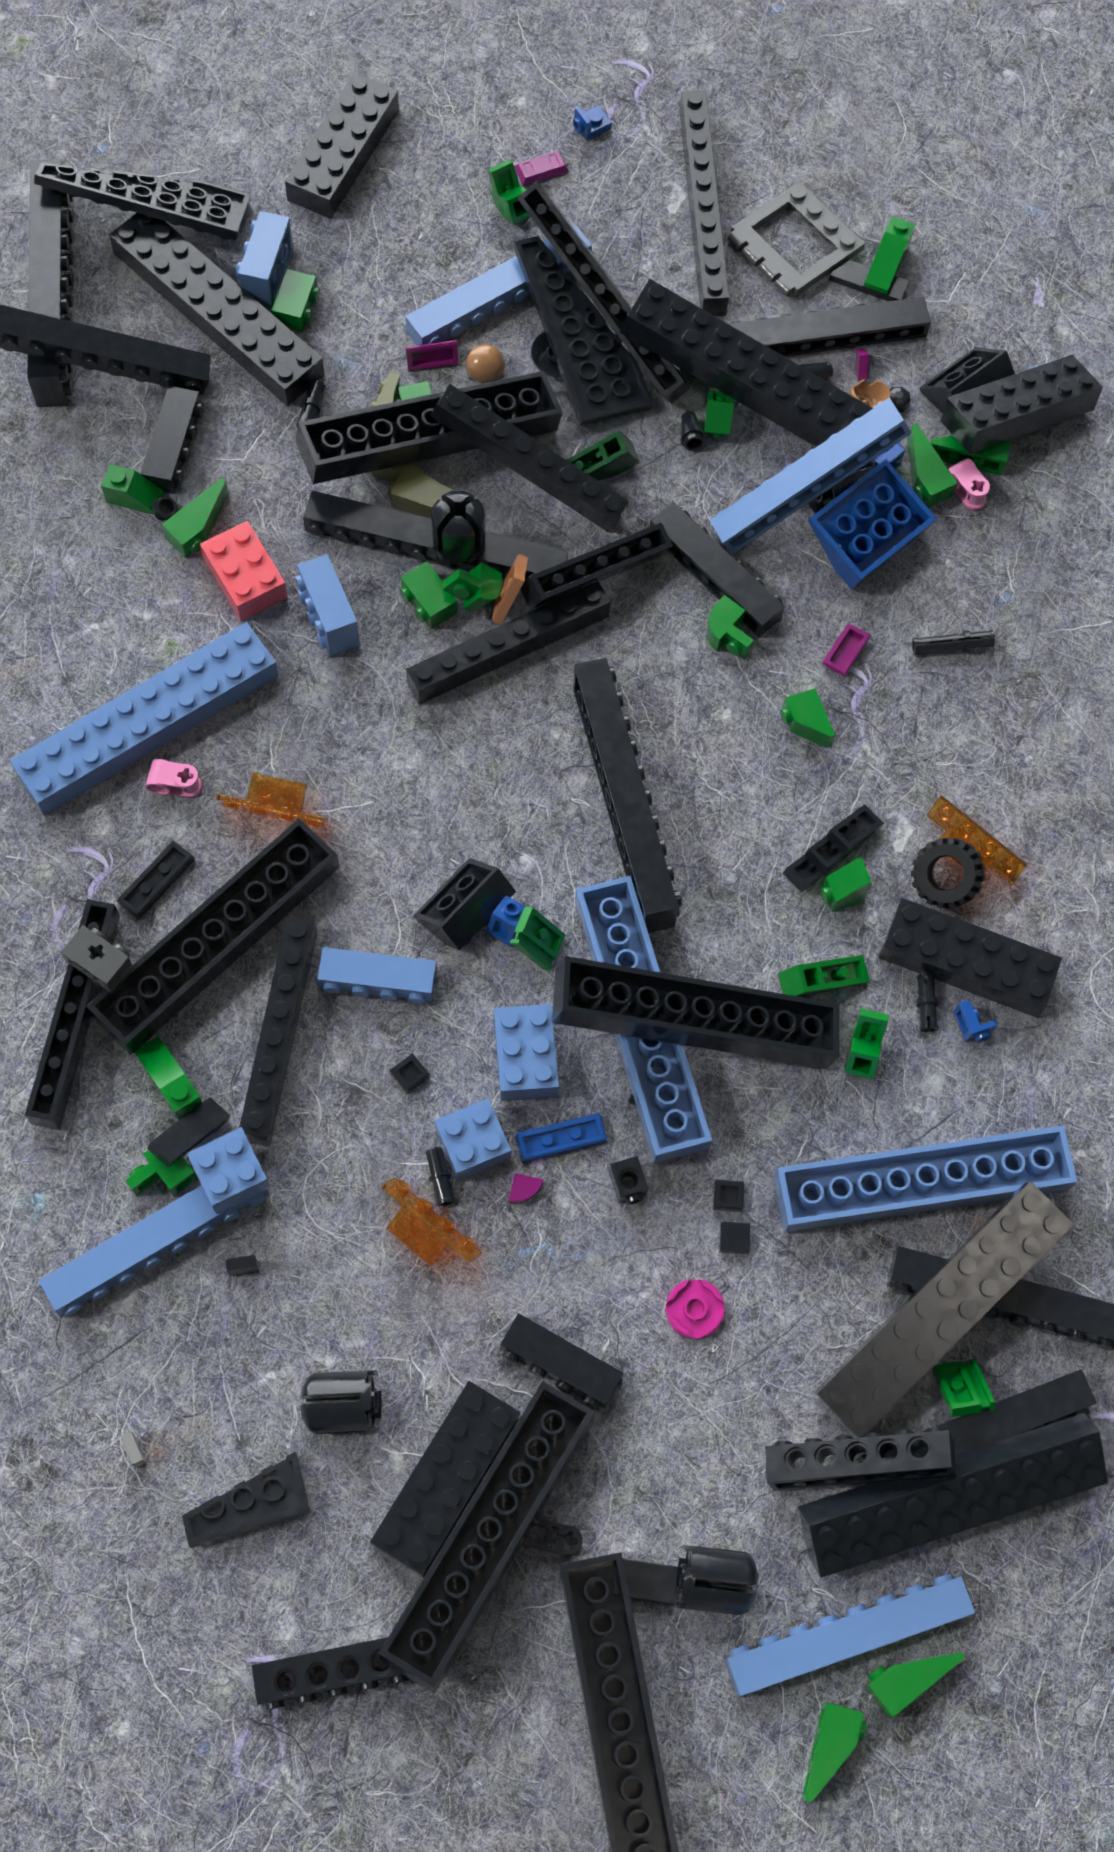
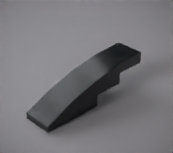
M864 804L831 828L827 835L808 848L802 857L786 867L783 875L803 893L861 846L884 823Z

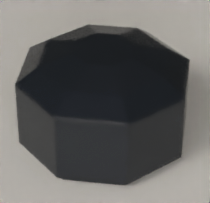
M902 386L892 387L890 389V399L898 412L902 413L909 407L911 401L910 392Z

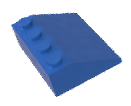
M885 459L809 518L808 522L834 570L849 588L853 590L923 534L937 518L889 461Z

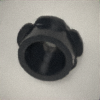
M160 497L158 501L155 500L152 504V510L155 512L154 516L159 521H167L178 512L177 503L170 497Z

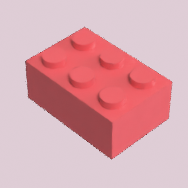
M248 521L200 543L205 563L240 621L288 598L285 581Z

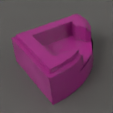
M856 349V376L858 381L863 379L867 381L870 356L865 349Z
M515 1173L508 1203L520 1204L532 1198L541 1189L543 1179Z

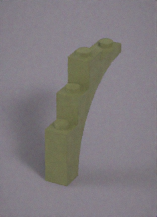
M390 371L387 380H382L378 391L379 397L377 401L371 403L370 407L395 402L394 399L398 398V387H401L399 374ZM415 463L372 472V476L391 482L388 490V495L391 496V507L430 519L435 502L438 499L442 500V495L450 491H456L431 478Z

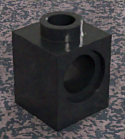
M638 1156L609 1165L608 1172L618 1203L626 1202L627 1205H632L643 1201V1196H647L648 1186ZM625 1177H632L636 1180L637 1185L634 1188H626L622 1185L621 1180Z

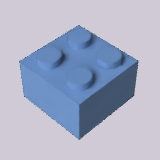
M489 1098L434 1120L436 1133L457 1181L511 1159L510 1146Z
M242 1127L187 1153L216 1214L270 1188L268 1180Z

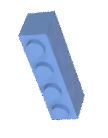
M323 947L318 984L320 989L331 994L345 991L352 992V995L357 997H368L370 994L378 995L380 998L389 1001L403 998L408 999L411 1003L424 1004L425 1001L432 1002L437 970L436 961Z

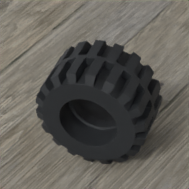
M942 838L929 842L923 849L918 851L917 858L912 862L914 869L911 871V877L914 878L912 883L914 889L917 888L919 897L926 899V903L936 905L937 908H955L972 901L975 895L981 891L982 882L985 881L986 877L984 875L985 863L981 861L982 856L980 852H976L972 844H968L962 839ZM945 856L956 858L964 870L961 884L951 890L941 888L933 876L936 862Z

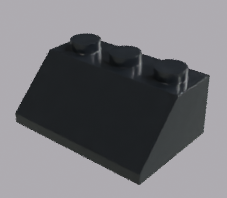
M975 347L923 384L919 389L943 414L947 397L1014 375L1015 371L1006 350Z
M469 858L413 917L442 943L460 951L471 942L472 937L482 927L489 923L492 913L505 896L511 898L516 891L499 868Z

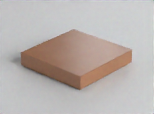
M521 554L517 555L502 584L501 593L495 600L492 619L493 622L500 625L503 623L524 583L528 558Z

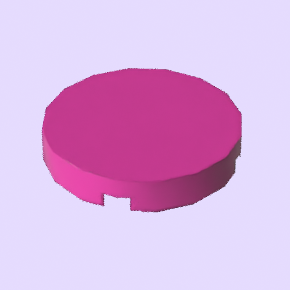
M700 1279L685 1280L675 1286L667 1298L665 1308L667 1321L673 1330L684 1338L695 1340L706 1338L717 1331L724 1319L725 1311L723 1296L718 1289L709 1282Z

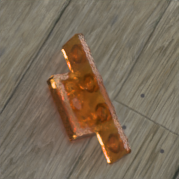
M252 772L247 798L226 793L216 795V800L223 801L222 806L239 809V805L250 807L249 812L266 815V811L277 813L276 818L292 821L293 817L304 819L303 822L306 825L319 827L320 823L328 822L329 817L302 811L308 783L258 772Z
M940 796L927 813L930 819L946 831L939 839H962L966 843L972 844L976 852H980L982 856L981 861L985 863L986 868L984 873L991 867L1008 882L1014 883L1027 866L1022 859L945 797ZM951 857L959 865H961V863L956 858Z
M392 1178L381 1186L384 1191L402 1205L386 1229L430 1266L434 1265L448 1245L470 1263L482 1254V1251L477 1248V1243L472 1238L463 1236L458 1232L451 1220L438 1215L427 1200L418 1198L410 1191L411 1188L406 1182Z

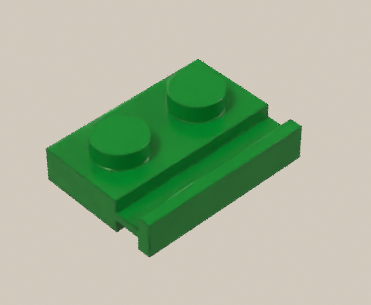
M524 907L514 931L517 934L515 939H511L510 944L541 969L552 970L550 964L552 959H556L566 934L533 907Z
M971 1359L970 1363L957 1361L933 1366L934 1378L951 1417L981 1413V1409L989 1408L990 1411L994 1410L995 1400L976 1359Z

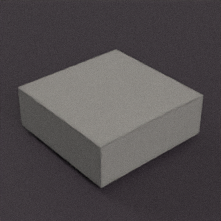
M132 1432L122 1435L120 1439L130 1463L137 1468L147 1464L136 1436Z

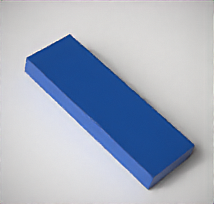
M600 1113L519 1132L515 1135L522 1163L607 1143Z

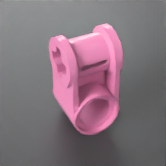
M966 458L949 467L948 470L957 482L954 493L964 506L970 510L983 508L990 484L979 472L974 462Z
M154 759L149 771L146 788L160 795L168 794L193 798L200 794L202 782L198 777L196 768L192 765Z

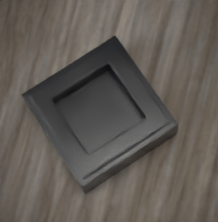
M413 1053L389 1070L406 1094H409L430 1078V1074Z
M715 1179L713 1210L742 1212L744 1182Z
M721 1222L719 1253L749 1254L750 1223Z
M254 1255L230 1258L226 1260V1269L229 1276L259 1272V1263Z

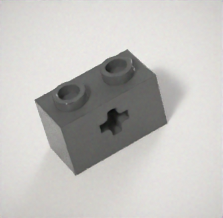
M82 925L62 949L61 954L67 963L112 993L133 967L128 957L130 953L119 944L112 946L106 941L107 937L96 928L89 930ZM95 955L100 956V957H101L102 955H104V957H103L102 959L99 958V957H96V958L94 959V956H95Z

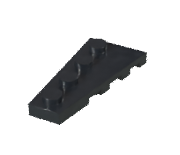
M296 1451L286 1456V1459L278 1464L270 1465L261 1470L262 1473L248 1481H242L233 1486L234 1488L225 1494L217 1495L182 1515L188 1546L194 1548L311 1513Z

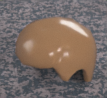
M483 344L470 351L465 367L470 378L480 383L496 381L501 377L505 369L503 355L495 346Z
M863 379L856 385H853L849 392L851 396L872 408L891 397L889 388L879 380L872 384H867L865 379Z

